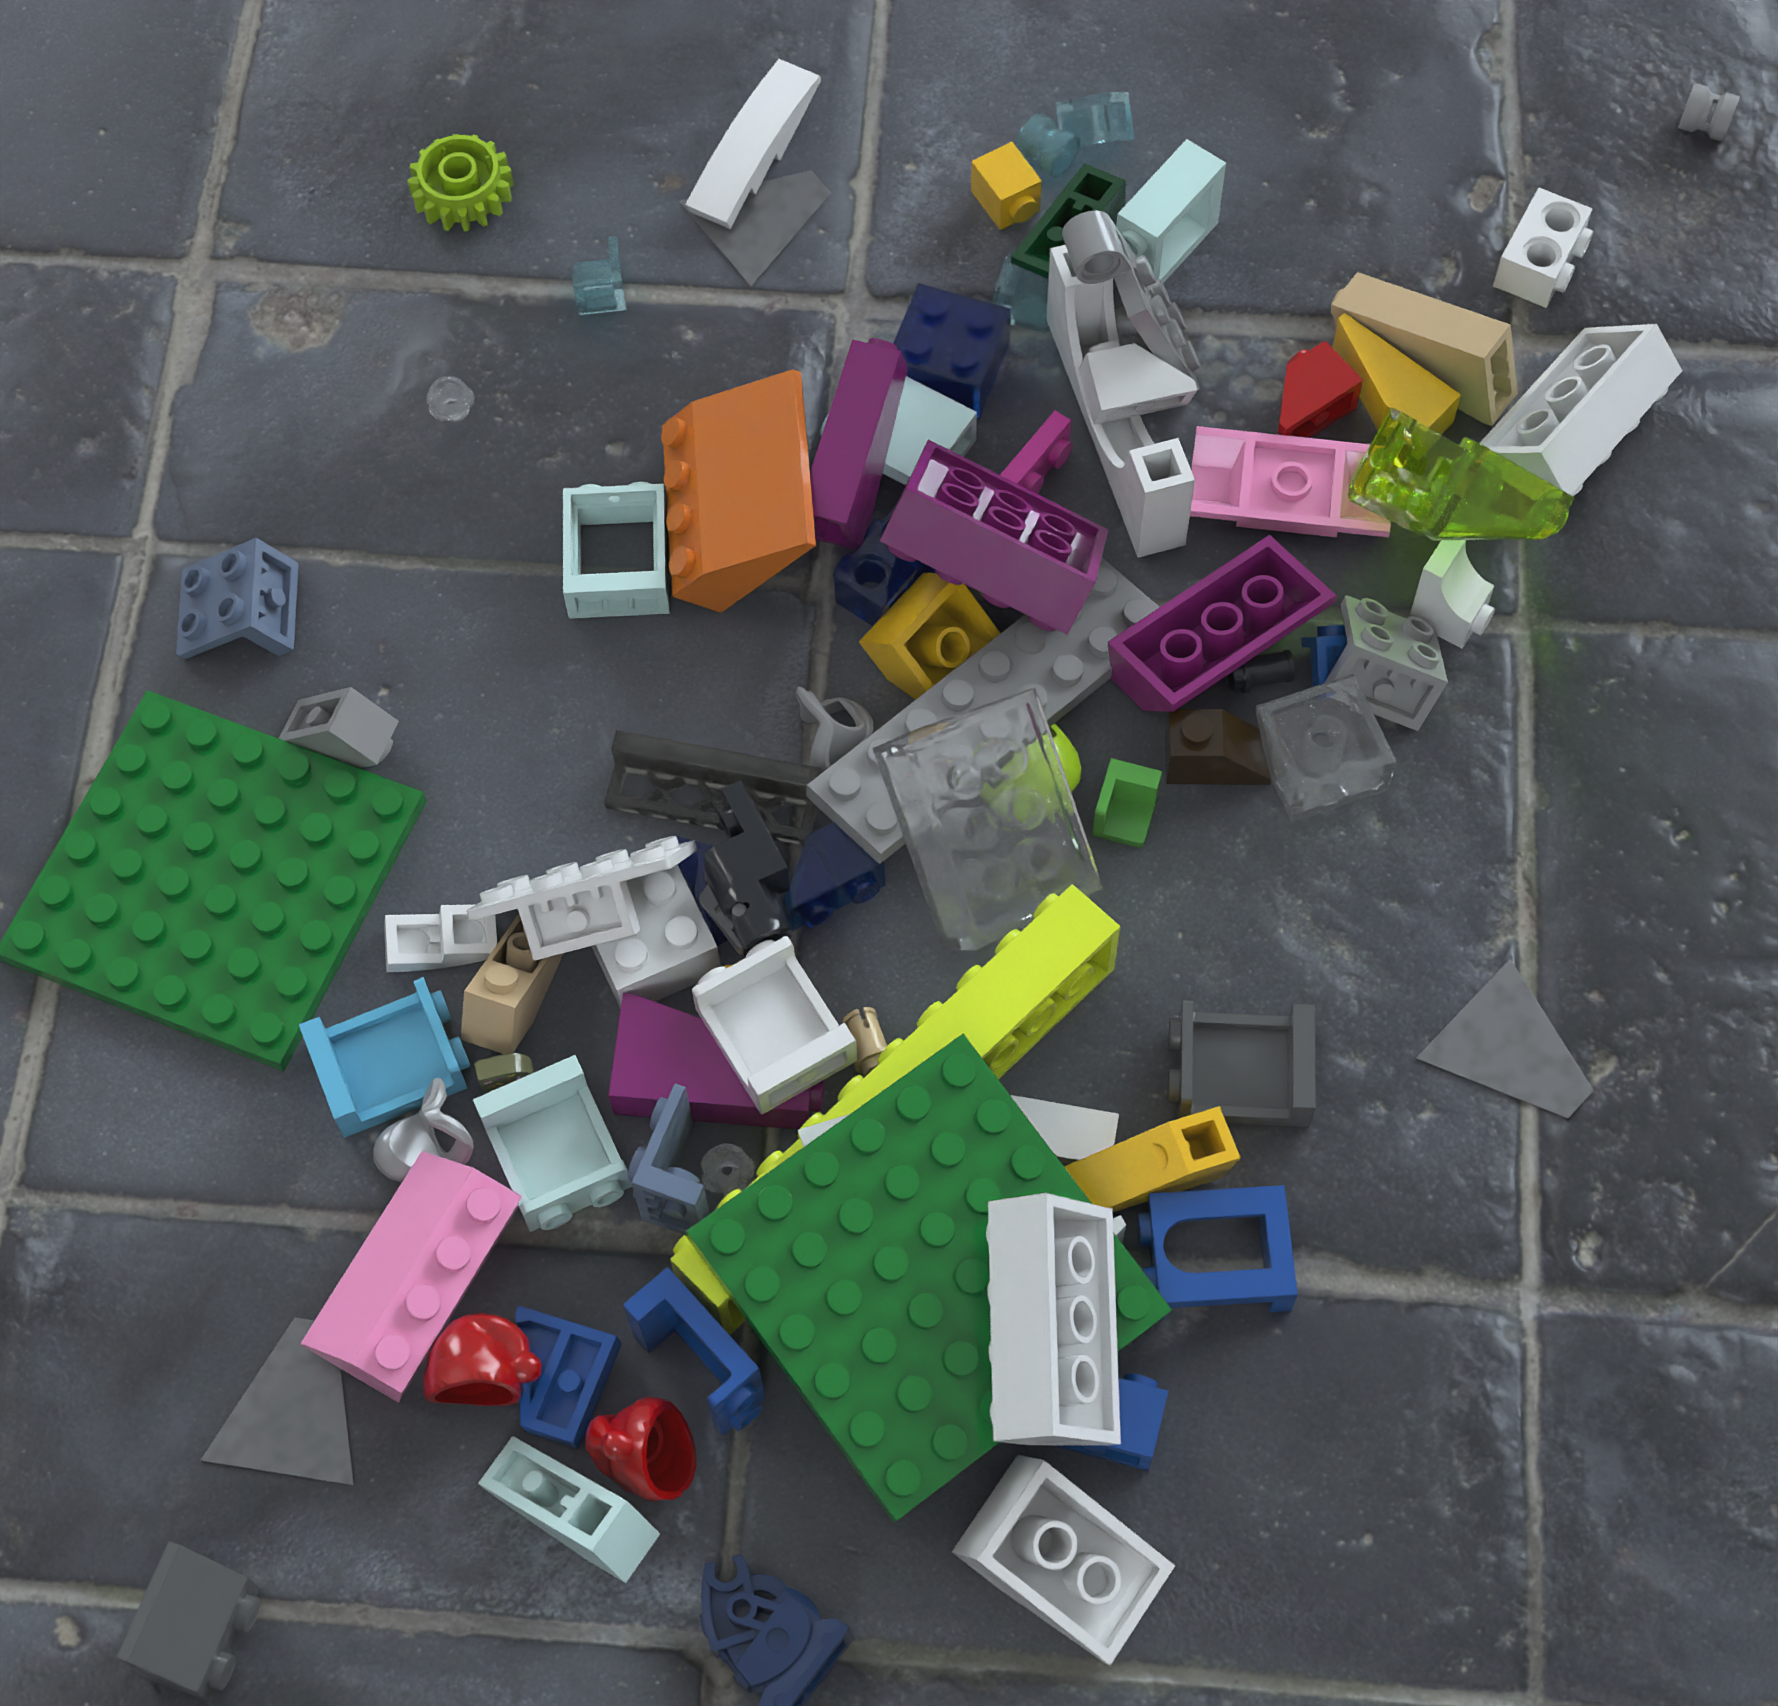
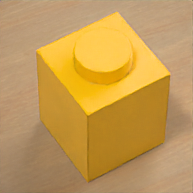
M1013 142L971 161V192L999 230L1014 223L1025 222L1040 211L1042 180Z

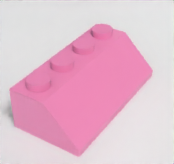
M421 1151L300 1345L399 1403L430 1353L433 1342L444 1330L515 1214L522 1196L473 1167Z

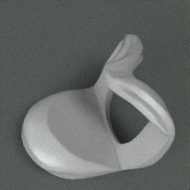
M797 687L795 696L800 705L801 719L807 723H815L817 721L820 723L810 756L811 769L815 777H817L873 734V719L869 712L855 701L839 697L827 699L820 703L811 691H806L803 687ZM846 709L854 719L856 727L842 725L835 721L830 714Z
M441 1078L432 1080L425 1093L422 1107L417 1114L393 1123L377 1138L373 1148V1161L380 1172L386 1177L402 1183L421 1151L464 1165L471 1158L474 1145L472 1137L466 1128L456 1119L440 1112V1108L447 1097L446 1086ZM434 1128L442 1130L456 1139L450 1151L445 1152L441 1148L435 1136Z

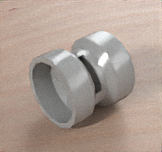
M1694 83L1678 129L1691 133L1698 129L1707 132L1709 138L1724 142L1740 96L1728 92L1717 95L1711 93L1708 86ZM1712 103H1715L1717 106L1710 124L1706 123Z

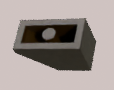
M1176 709L1173 712L1169 711L1165 734L1166 784L1271 785L1270 735L1223 709Z

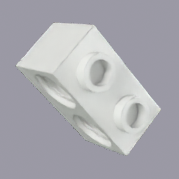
M1538 188L1501 256L1493 287L1547 308L1555 291L1565 292L1575 270V265L1570 264L1573 256L1582 258L1588 248L1594 233L1593 230L1586 228L1592 208Z

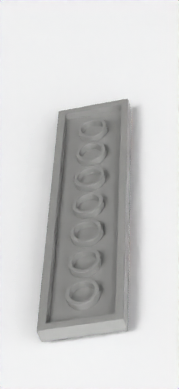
M1102 558L1096 583L1067 635L1058 630L1047 631L1034 625L1029 620L1028 615L1025 614L808 783L806 796L878 864H881L1108 681L1112 675V667L1109 662L1107 642L1158 609L1159 606Z

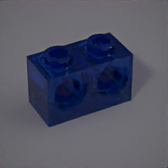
M895 507L883 520L877 519L871 524L864 536L862 545L853 555L846 554L839 561L833 573L835 602L871 626L878 622L923 573H936L934 568L918 560L910 562L897 557L889 550L888 545L880 542ZM867 582H875L879 584L878 586L871 588L861 586L862 584Z

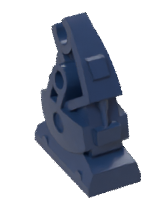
M741 1554L732 1556L738 1572L735 1579L728 1583L717 1580L718 1567L715 1561L705 1563L701 1588L702 1613L699 1616L703 1634L708 1638L717 1659L721 1658L725 1664H728L735 1674L733 1678L736 1683L747 1692L753 1691L761 1698L758 1706H804L854 1640L850 1627L836 1618L822 1620L816 1606L808 1597L795 1589L787 1587L781 1580L765 1574L751 1575L749 1566ZM755 1593H769L776 1599L773 1602L771 1600L756 1596Z

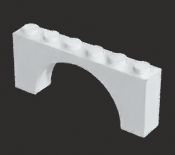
M1066 245L1050 248L1046 320L1136 555L1139 558L1185 546L1195 479L1179 439L1176 438L1154 444L1140 415L1093 425L1079 368L1092 347L1109 341L1119 342L1114 311L1113 278L1102 283H1083L1078 280Z

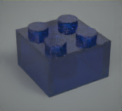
M918 283L893 343L897 346L898 351H901L908 367L906 376L976 411L977 419L980 420L1010 344L1011 308Z

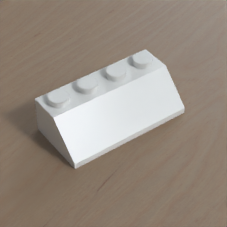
M1657 324L1584 328L1475 447L1471 455L1476 462L1531 499H1569L1582 489L1583 482L1597 466L1609 459L1611 451L1621 439L1639 425L1640 418L1654 402L1665 396L1668 387L1682 372V369Z
M1048 1193L989 1201L986 1239L989 1245L990 1282L987 1295L991 1313L989 1359L992 1364L990 1417L993 1424V1441L1022 1445H1120L1112 1209Z

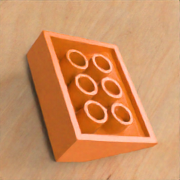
M792 369L692 401L662 425L661 441L664 450V485L666 487L667 500L666 526L669 534V571L671 573L672 597L722 613L816 546L801 372Z

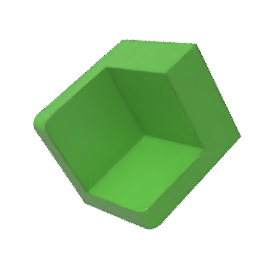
M1111 758L1095 810L1092 836L1137 848L1143 847L1159 796L1162 771Z

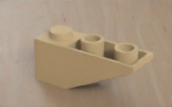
M520 914L517 915L464 990L461 1040L501 1054L513 1053L533 1024L564 954L534 961Z

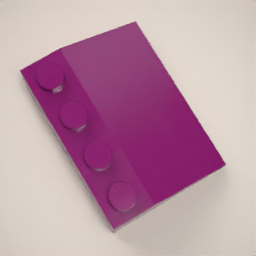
M928 439L889 519L880 542L888 545L889 550L903 560L910 562L918 560L934 568L936 574L949 583L955 585L964 583L982 592V596L995 606L1001 608H1008L1010 606L1028 615L1029 620L1041 629L1047 631L1058 630L1067 635L1096 583L1108 529Z

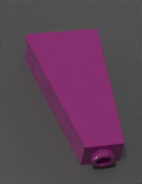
M870 338L868 343L852 339L810 471L815 539L863 552L908 370L901 351H898L897 346L888 341Z
M623 993L609 1089V1099L614 1115L651 1118L658 1100L661 1097L668 1099L675 1083L687 1089L693 1121L800 1129L811 1117L812 1112H822L824 1080L761 1115L701 1018L635 994Z

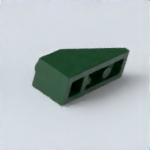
M1084 163L1012 254L1011 264L1049 279L1050 248L1065 245L1062 237V230L1065 224L1081 213L1103 211L1117 225V214L1125 206L1126 180Z

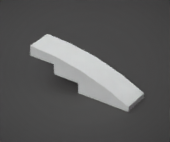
M778 59L731 123L708 161L685 204L689 212L731 229L749 192L756 195L773 159L781 160L821 81L819 75Z

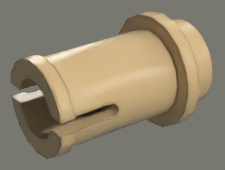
M863 1007L864 1020L860 1016L859 1009L851 1011L842 1020L856 1040L857 1061L854 1062V1067L858 1073L863 1074L864 1078L879 1064L877 1060L882 1051L887 1047L877 1020L876 1010L872 1007Z

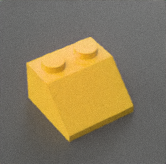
M923 573L862 637L859 643L886 679L916 700L1001 633L964 583L955 585L943 580L936 573Z

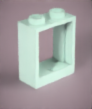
M1188 139L1182 143L1117 214L1116 227L1136 258L1145 255L1156 280L1160 279L1162 283L1170 277L1218 224L1226 162Z
M634 482L625 486L604 487L586 484L579 488L563 489V595L569 619L670 614L668 529L666 526L667 502L664 484ZM653 522L654 571L581 574V525Z

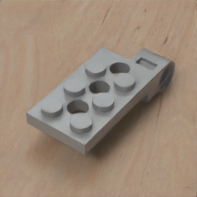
M1087 211L1070 219L1062 230V237L1078 280L1086 284H1095L1114 278L1127 316L1152 354L1194 379L1199 390L1200 387L1194 370L1201 368L1193 346L1190 341L1185 342L1181 332L1186 329L1184 319L1176 303H1171L1160 279L1156 280L1145 255L1136 258L1110 216L1103 211Z

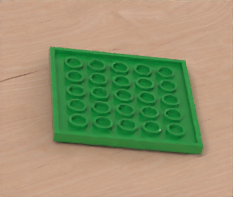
M147 690L0 941V961L284 1072L303 1037L299 1024L311 1020L316 1013L427 802L424 792Z
M964 1033L692 1226L685 1233L686 1238L893 1523L999 1443V1441H993V1424L990 1417L992 1364L989 1359L991 1313L987 1295L990 1282L989 1245L986 1239L988 1202L1048 1193L1092 1204ZM1113 1232L1118 1352L1171 1312L1172 1309Z

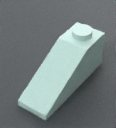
M514 1436L511 1437L478 1482L484 1490L589 1562L624 1583L628 1581L660 1535L628 1501Z

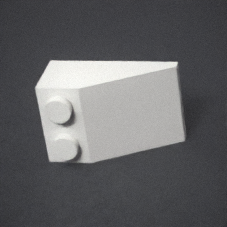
M1017 1455L952 1551V1553L995 1587L1107 1665L1112 1664L1175 1567L1173 1563L1045 1460Z

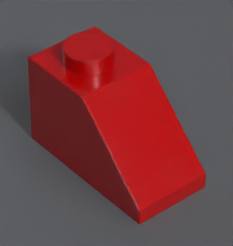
M1323 341L1311 350L1303 349L1299 351L1287 363L1281 395L1277 435L1311 438L1357 408L1363 379L1326 341Z

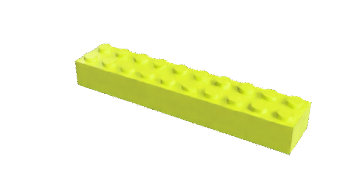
M1073 884L1060 896H1057L1055 893L1049 895L1037 907L1033 914L1034 920L1021 932L1018 929L1010 931L999 942L995 949L996 955L985 966L975 965L970 968L959 980L956 986L958 991L944 1004L937 1001L929 1006L917 1022L918 1028L904 1041L901 1038L893 1040L880 1054L877 1060L879 1064L865 1078L861 1075L852 1078L840 1091L837 1097L839 1102L825 1115L821 1112L814 1114L800 1129L851 1114L963 1033L999 1080L1114 970L1120 925ZM799 1133L797 1134L799 1139L784 1153L780 1150L775 1151L763 1161L756 1172L758 1177L751 1184L803 1148ZM735 1189L718 1204L716 1209L739 1194L741 1190ZM684 1235L673 1249L675 1255L670 1259L673 1272L724 1330L731 1335L746 1319Z

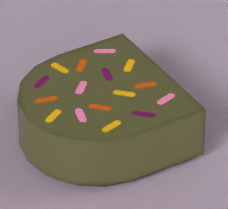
M520 1053L499 1055L478 1060L477 1063H474L483 1095L534 1073L532 1060Z

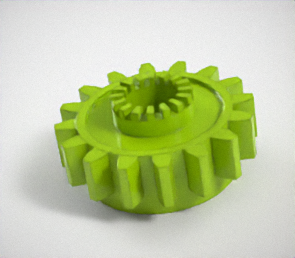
M453 134V136L436 139L426 149L419 151L420 158L418 163H411L409 166L412 177L407 179L415 210L417 213L425 212L427 223L430 225L441 219L443 228L447 231L452 228L454 222L461 223L463 231H469L470 222L477 220L484 227L488 225L486 218L488 213L501 216L503 214L501 202H511L512 200L510 187L514 186L506 154L504 152L497 153L494 142L489 141L486 143L479 139L478 135Z

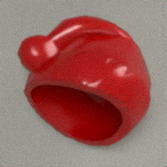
M486 1313L465 1315L452 1321L433 1342L422 1379L423 1394L425 1399L432 1403L510 1406L519 1401L522 1384L533 1383L541 1376L542 1363L534 1353L530 1352L529 1338L508 1319Z
M655 1396L639 1399L617 1414L598 1415L590 1422L586 1431V1449L596 1468L616 1482L627 1493H635L639 1497L652 1502L674 1500L681 1497L682 1493L689 1488L693 1481L697 1467L693 1436L681 1411L668 1399Z

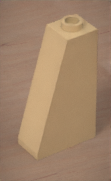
M1359 272L1356 273L1344 289H1340L1336 293L1331 304L1335 331L1338 318L1345 312L1460 393L1461 398L1457 409L1483 424L1493 426L1518 394L1510 324Z

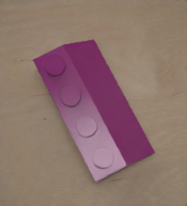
M1268 535L1109 640L1107 643L1109 662L1112 667L1111 680L1143 711L1173 712L1337 602V595L1273 537Z

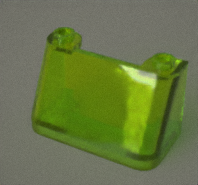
M1391 408L1354 473L1348 489V499L1352 503L1426 540H1542L1549 535L1558 533L1563 528L1569 515L1568 509L1575 499L1570 494L1477 441L1464 437L1460 445L1394 408Z

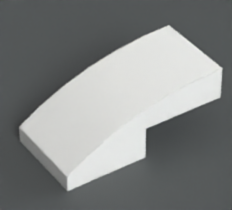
M441 905L439 914L385 915L386 972L432 970L486 960L497 945L495 915L469 921L466 910L475 905Z

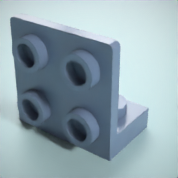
M254 538L184 568L181 579L176 654L184 659H188L242 636L277 656L294 651L299 563L258 538Z
M675 1083L668 1099L661 1097L655 1105L650 1120V1129L654 1130L647 1148L639 1147L636 1150L629 1166L628 1179L632 1180L633 1198H636L641 1220L685 1235L688 1229L708 1216L710 1212L703 1184L699 1183V1178L684 1169L676 1167L694 1123L687 1089Z

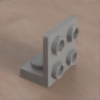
M1346 595L1340 606L1347 645L1323 684L1325 695L1418 731L1448 683L1436 632L1430 624L1420 618L1410 616L1406 619L1388 612L1382 604L1368 598L1358 600Z

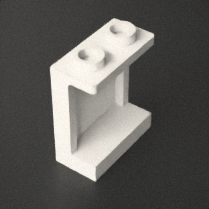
M788 936L776 942L767 940L759 943L747 953L745 959L727 969L726 967L712 969L700 978L698 985L692 988L696 1011L761 1115L857 1061L855 1038L846 1024L839 1025L797 961L794 945Z

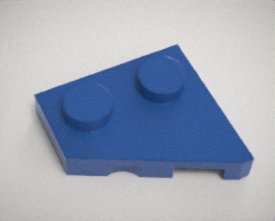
M518 1305L515 1312L516 1324L529 1338L530 1352L534 1353L542 1363L541 1376L533 1383L522 1384L523 1393L519 1399L521 1427L529 1434L579 1449L622 1343L615 1335Z

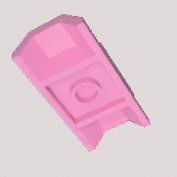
M1197 426L1191 467L1195 483L1190 516L1237 521L1236 527L1328 537H1337L1338 532L1389 538L1391 526L1388 520L1390 492L1396 447Z

